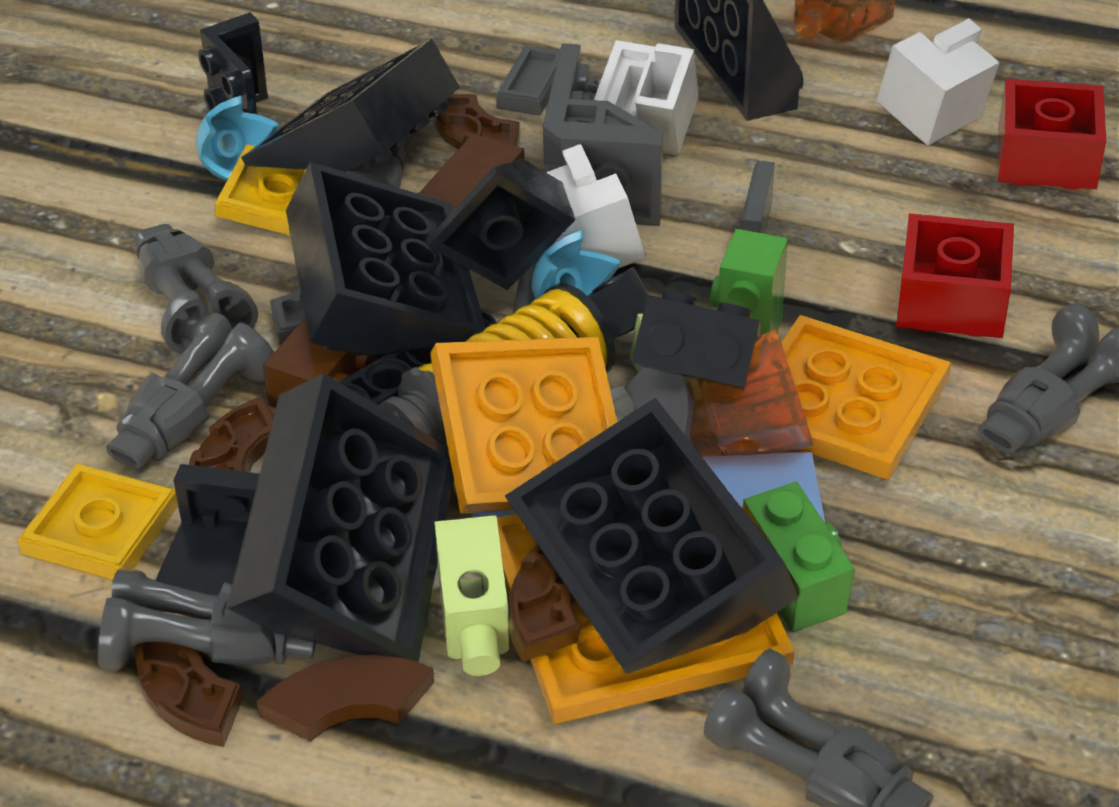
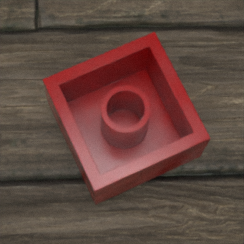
M1006 78L998 126V182L1012 183L1018 186L1044 185L1062 187L1068 190L1080 188L1097 190L1106 146L1104 86Z
M909 213L896 327L919 331L966 334L973 337L1003 338L1011 292L1014 224Z

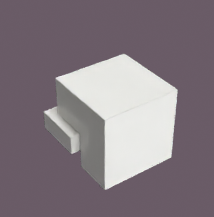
M970 19L935 35L933 42L921 32H918L892 46L877 102L927 146L981 118L1000 62L978 44L982 29Z
M616 40L594 100L609 101L663 133V153L679 156L699 97L694 49L657 43L656 47Z
M581 144L563 150L562 153L566 165L546 173L563 183L576 220L555 242L572 233L583 230L581 250L598 252L617 258L621 261L618 268L646 258L628 197L617 174L596 180L595 173Z

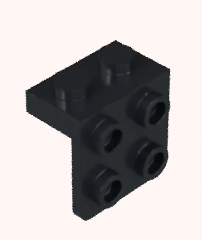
M249 12L200 29L202 49L198 51V58L207 77L208 88L204 90V98L209 111L222 102L242 96V111L257 114L256 103L268 99L259 20Z
M663 290L662 298L651 295L647 296L631 361L634 365L745 390L754 348L759 346L761 338L760 320L750 318L752 310L730 303H719L717 310L699 307L695 305L696 297L672 290Z
M180 464L173 481L181 524L156 577V581L212 595H219L224 583L233 584L260 473Z

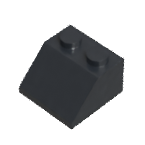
M521 159L494 166L426 239L429 248L508 291L576 219L563 183L527 160Z

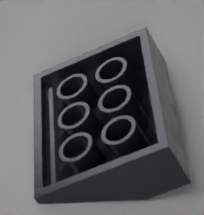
M675 0L674 28L688 46L694 49L695 55L747 121L798 109L799 90L803 88L804 84L803 73L764 0Z
M431 38L325 93L243 155L241 159L246 166L306 170L309 163L312 162L343 172H347L361 164H364L365 168L370 170L393 156L392 151L412 140V134L431 123L430 118L450 107L447 99L460 86Z
M310 162L286 209L310 343L320 345L327 350H341L362 356L434 347L436 343L466 342L471 336L484 331L486 327L470 270L429 248L426 239L452 213L451 203Z
M325 373L279 394L227 609L277 634L358 655H388L419 662L438 564L435 522L446 521L454 480L448 446Z
M653 398L505 495L513 510L626 674L747 633L799 598L784 561L656 398Z

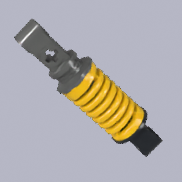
M634 267L591 290L592 293L586 295L580 289L570 284L558 283L548 288L543 295L536 298L529 305L519 308L512 315H507L497 324L488 326L481 333L471 336L466 342L599 337L606 373H608L613 368L615 362L614 339L635 329L637 315L643 314L649 294ZM432 362L418 368H411L402 374L401 383L398 385L399 398L390 397L381 402L379 406L448 446Z

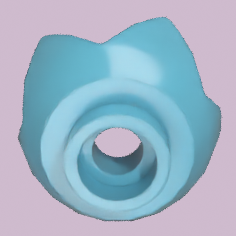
M242 96L229 99L212 109L200 123L196 135L197 154L203 165L213 175L227 181L246 144L258 145L278 129L279 124L264 116L243 112ZM221 140H223L224 149L222 148Z
M583 230L559 239L540 257L532 276L533 295L536 299L543 295L548 288L558 283L570 284L580 289L586 295L592 293L591 290L611 279L620 266L621 261L602 253L581 250Z

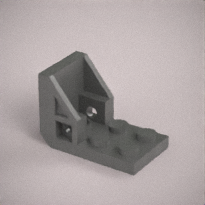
M561 44L543 123L544 171L548 172L566 165L562 151L581 144L595 173L596 180L617 174L628 197L636 225L660 226L662 215L663 133L609 101L584 100L583 93L588 92L589 64H581L580 44Z

